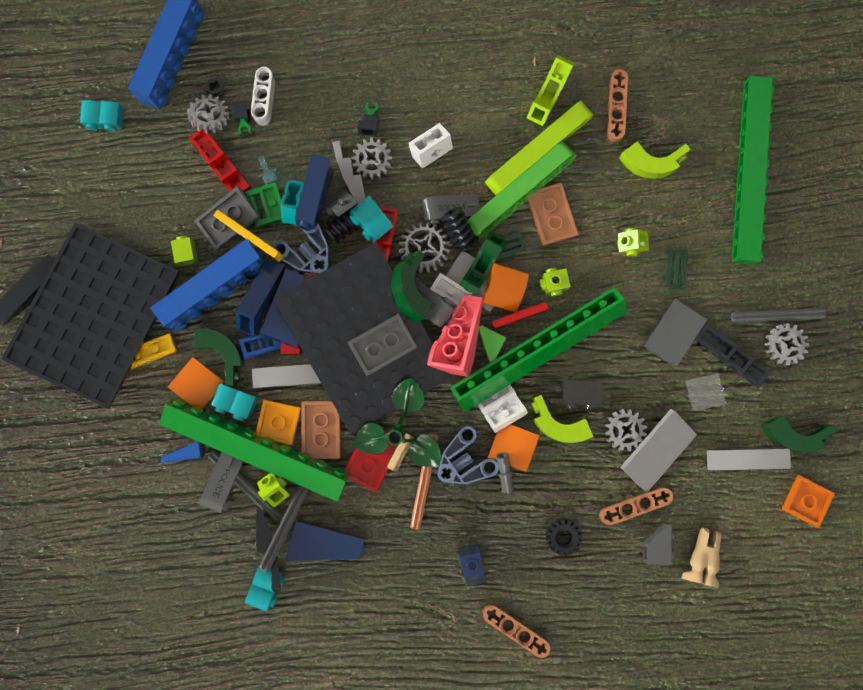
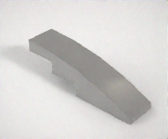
M334 141L332 144L345 185L358 205L366 199L361 174L354 175L350 157L343 159L340 141Z
M311 364L252 369L253 388L321 384Z
M790 449L707 450L708 470L791 469Z

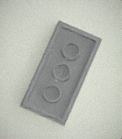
M670 409L620 468L639 487L648 492L697 434L674 410Z

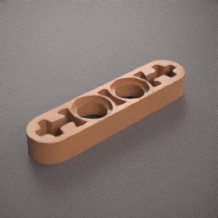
M621 69L615 70L609 81L607 137L611 142H619L624 137L626 129L628 75ZM617 76H620V79H622L621 82H620V84H619V87H617V85H618V80L616 79ZM620 93L623 99L616 101L613 98V94ZM616 110L621 112L622 118L615 119L612 116V112ZM615 124H619L617 126V132L619 133L617 137L615 133H612L615 129Z
M660 487L612 504L600 511V520L604 524L614 525L661 508L672 502L673 493L668 488ZM661 492L668 494L665 497L666 501L662 499L654 500L651 496L653 494L654 497H659ZM644 497L650 500L648 508H642L640 505V501ZM625 504H630L632 507V512L629 515H625L622 512V507ZM617 507L618 513L621 516V518H619L618 515H614L611 517V521H609L608 519H604V516L607 515V511H609L610 513L617 512L615 510V508Z
M489 604L484 607L483 617L487 623L535 656L544 658L549 655L550 645L542 636L498 606ZM493 609H495V614L499 618L501 617V614L504 615L500 619L499 625L496 624L498 620L495 617H491L490 619L488 618V610L492 611ZM511 620L514 623L513 628L505 630L503 628L504 621ZM523 631L530 633V638L526 642L519 639V635ZM534 637H536L535 642L542 645L544 643L545 651L541 650L538 652V648L532 644Z

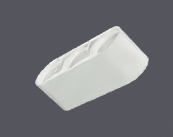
M260 67L255 73L251 105L253 118L257 124L262 126L267 125L271 120L275 89L274 76L267 67ZM269 76L268 80L262 81L263 77ZM262 94H267L266 98L260 99L259 97ZM265 112L262 117H257L258 113Z

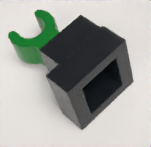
M250 101L232 103L233 119L236 123H240L238 133L242 136V130L247 128L251 135L252 129L248 124L250 121L249 114H251Z
M367 102L365 105L367 114H364L363 121L359 120L358 132L362 135L377 137L379 117L375 115L378 113L379 107L376 104L375 109L371 110L369 109V102Z

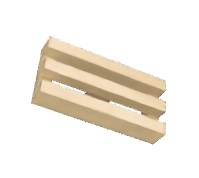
M405 433V439H414L413 436ZM401 442L398 445L387 468L398 471L411 443L404 444Z

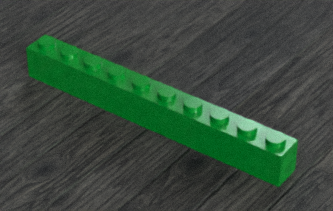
M750 75L744 82L732 263L755 265L761 262L764 256L762 242L765 238V231L763 230V223L766 220L764 205L767 202L765 189L769 180L766 174L770 163V158L768 157V150L771 146L769 132L772 128L770 114L773 111L771 97L775 88L772 85V77Z
M613 287L451 386L450 389L463 411H468L626 314L625 299Z
M172 399L165 404L159 425L337 502L341 497L350 476L345 470L331 467L325 461L315 460L306 453L294 451L288 445H280L269 437L259 436L253 430H245L238 427V424L222 420L218 415L208 414L199 407L187 405L181 399Z

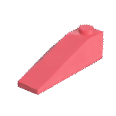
M469 295L462 297L452 313L451 320L447 326H444L439 339L431 347L427 362L428 366L468 377L471 374L482 311V297Z

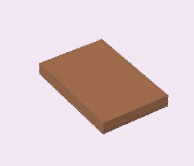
M562 182L541 188L534 196H528V204L542 247L579 236Z
M301 401L302 452L308 454L313 459H341V417L332 401Z

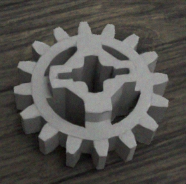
M212 94L208 98L202 95V99L199 100L196 97L195 103H189L190 108H187L189 122H191L192 127L197 126L199 132L205 129L206 134L209 130L215 133L216 128L222 130V125L227 126L229 109L225 105V101H220L218 96L213 99Z
M370 138L368 143L364 139L363 145L357 144L358 150L353 149V154L355 155L351 157L352 162H355L352 164L353 168L357 169L358 175L363 173L364 179L370 176L371 180H373L376 175L380 179L381 173L387 174L386 168L391 169V164L389 163L392 161V156H389L391 150H386L387 144L381 145L380 139L376 143L373 141V138ZM362 155L364 159L361 161L362 163L360 164L359 160L360 156ZM382 155H384V162H383V164L381 163V160H380V159L382 158ZM368 157L372 159L375 157L376 162L373 160L369 161Z
M789 323L783 326L778 325L776 329H771L770 333L772 335L765 337L769 342L764 344L769 346L766 353H772L770 359L777 358V364L784 363V366L790 365V363L797 364L798 360H803L802 354L808 353L805 347L809 346V343L804 341L808 336L801 335L804 330L797 331V325L790 327ZM786 332L783 336H778L780 333ZM790 353H795L793 356L787 357Z
M624 409L619 410V414L613 412L614 418L607 417L610 423L604 424V427L608 428L604 435H609L606 441H613V448L619 445L620 451H623L624 447H626L627 451H631V446L636 449L638 447L637 443H642L643 441L641 437L647 436L643 432V429H646L647 426L641 424L644 418L638 419L639 413L632 415V410L630 409L626 413ZM622 417H628L625 422L618 420ZM613 427H614L615 430H616V435H615V436H614V433H613ZM622 427H627L628 433L623 434L624 430ZM626 438L633 440L629 443H622Z

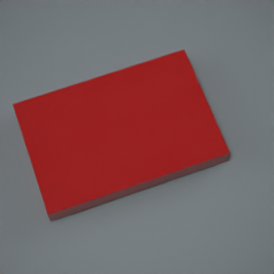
M388 443V448L380 454H368L355 449L345 468V472L350 474L349 479L377 492L389 469L387 466L398 445L393 446Z

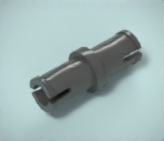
M499 453L496 455L499 466L497 475L501 480L502 492L510 493L514 491L512 481L513 470L510 468L508 453Z

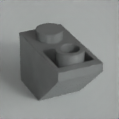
M662 523L643 542L644 563L671 565V560H674L672 540H674L675 535L672 525Z

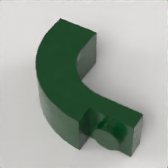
M490 232L459 285L466 291L477 294L507 240Z
M420 250L413 254L409 253L403 262L395 265L391 278L392 294L398 308L414 323L424 320L433 304L419 293L415 284V273L425 256Z
M202 328L194 329V348L218 351L225 362V386H237V382H240V371L237 370V367H245L242 353L237 344L218 331Z
M776 416L761 425L765 434L773 443L783 449H790L793 452L821 450L825 448L823 442L833 437L832 434L838 431L834 424H825L807 435H800L792 429L785 416Z

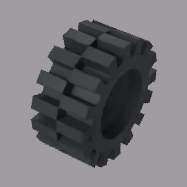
M558 519L547 528L545 537L552 551L561 556H569V554L573 555L576 550L580 549L579 546L580 544L582 545L583 541H581V538H583V535L580 532V528L574 522L567 519ZM561 530H568L571 533V541L566 545L559 544L557 541V534Z

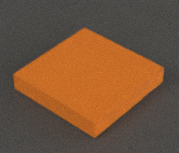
M797 475L781 510L816 528H820L835 493L801 475Z

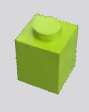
M179 236L176 240L171 241L175 264L181 267L198 263L194 240L188 236Z

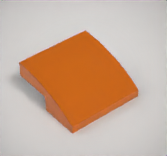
M494 263L487 277L488 285L482 295L483 303L517 312L527 286L529 274Z
M192 357L168 388L191 406L204 409L216 394L219 384H224L225 381L196 358Z
M508 425L497 432L488 458L497 461V454L508 453L510 466L527 472L540 436L519 427Z

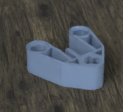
M317 224L316 230H303L312 244L319 250L317 254L307 242L300 245L298 250L309 261L307 263L286 242L281 240L274 242L272 247L277 251L280 247L286 248L280 261L293 269L301 271L302 274L316 276L330 268V248L319 224ZM319 263L324 266L322 270L317 266Z
M463 427L443 451L438 468V477L441 481L469 484L497 474L499 470L498 463L493 459H485L459 475L458 472L474 462L468 452L450 462L449 459L475 441L476 431L472 427ZM466 429L471 430L473 433V437L469 441L464 440L462 437V433ZM487 462L494 464V471L491 473H487L484 470V465ZM443 468L451 469L449 478L441 476Z

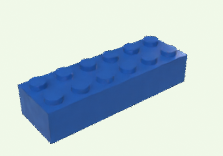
M167 0L128 87L129 91L140 103L161 110L162 106L166 104L167 94L174 86L175 76L177 72H180L183 58L188 54L189 45L192 39L196 37L197 27L204 18V11L198 0Z
M245 239L150 307V309L163 327L173 331H180L187 326L186 323L188 321L199 318L203 314L202 311L206 308L214 307L218 303L217 300L223 296H229L233 293L234 288L238 285L246 284L249 281L248 278L252 275H257L265 261L255 247Z

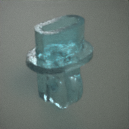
M264 155L258 157L264 171L258 177L262 178L264 185L278 180L276 175L277 168L269 169Z

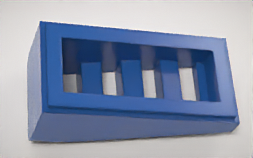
M261 334L255 335V337L239 339L243 360L281 349V344L273 340L274 346H271L269 339L261 336ZM262 339L265 340L267 348H263L261 342ZM257 341L259 350H255L253 342ZM246 344L250 345L251 352L247 351Z
M200 442L192 443L161 458V462L170 463L204 457V444Z

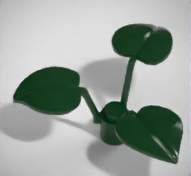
M413 378L402 381L395 388L392 395L394 407L403 409L398 424L388 434H384V429L381 425L373 422L367 423L359 430L352 446L364 453L380 454L388 448V443L393 446H397L401 442L404 444L414 443L408 450L409 458L414 464L423 467H439L441 450L435 438L428 434H421L417 441L415 439H405V431L401 427L407 410L410 412L418 411L424 404V393Z

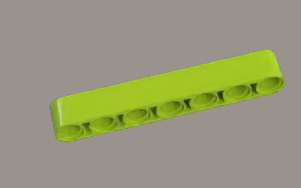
M580 100L485 181V184L495 195L499 194L554 146L564 142L594 114Z

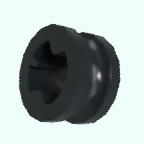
M218 78L208 80L206 84L208 92L213 97L223 95L225 87L222 81ZM218 84L219 89L213 90L212 86H216Z

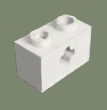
M440 123L409 142L411 155L422 169L453 149L451 136Z

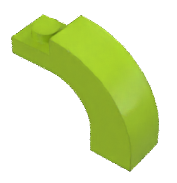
M559 55L556 56L549 74L530 108L527 119L541 126L545 124L574 66L573 62Z
M637 141L622 152L619 159L634 174L644 178L658 179L673 174L680 167L679 164L687 158L686 154L691 149L685 144L667 157L656 158L649 155Z
M542 395L533 398L532 408L535 414L539 413L540 415L533 419V421L547 437L564 443H577L594 437L586 419L569 425L558 423L551 417Z

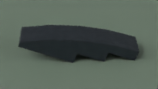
M47 255L0 299V321L4 325L32 303L54 262L52 257Z
M707 324L695 338V341L757 388H760L771 373V371L754 361L755 358L741 350L738 344Z
M257 508L256 550L257 552H264L265 555L273 538L261 508ZM276 556L270 569L272 571L271 589L273 592L281 591L278 557Z

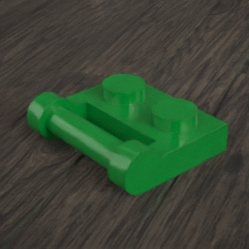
M276 182L245 192V195L261 216L255 198L260 195L267 218L262 219L261 217L254 222L255 229H261L267 225L282 221L281 196Z

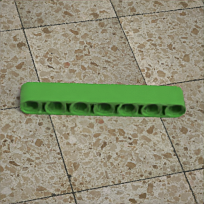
M564 142L554 146L469 218L467 224H470L473 233L479 239L484 238L528 201L529 195L531 197L534 196L538 190L567 168L575 160L576 153Z

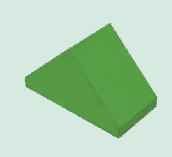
M481 325L478 332L488 363H491L496 359L506 337Z

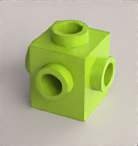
M637 228L625 229V232L618 233L617 245L619 252L627 254L628 257L638 256L640 252L649 251L648 232L638 230Z
M547 269L546 273L542 275V279H540L541 290H545V294H551L552 297L562 295V291H566L571 287L567 269Z
M269 473L257 482L260 489L258 494L273 507H276L290 496L285 487L287 482L284 478Z

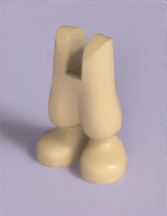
M701 527L690 558V565L693 568L691 571L684 572L682 579L719 588L716 573L720 567L721 532L714 531L710 544H707L709 529Z

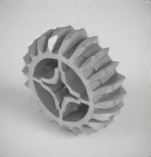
M419 222V228H416L413 224V231L406 229L405 231L408 236H401V239L405 242H399V246L403 247L399 250V253L405 254L401 257L402 261L410 253L409 244L421 251V245L428 242V250L425 249L422 253L425 256L436 257L430 261H421L419 273L423 272V268H426V272L430 273V267L436 271V264L442 267L443 262L440 259L446 261L448 257L445 254L450 253V249L444 248L450 245V242L445 241L448 236H440L443 233V229L441 228L436 231L437 225L434 224L430 228L429 222L426 223V227H423L422 222ZM428 234V235H426V237H425L424 239H422V240H419V239H416V238L413 239L414 237H416V236H418V235ZM433 237L439 242L440 251L435 250L436 248L431 245Z

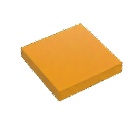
M263 400L256 434L262 437H269L274 442L293 446L301 408Z

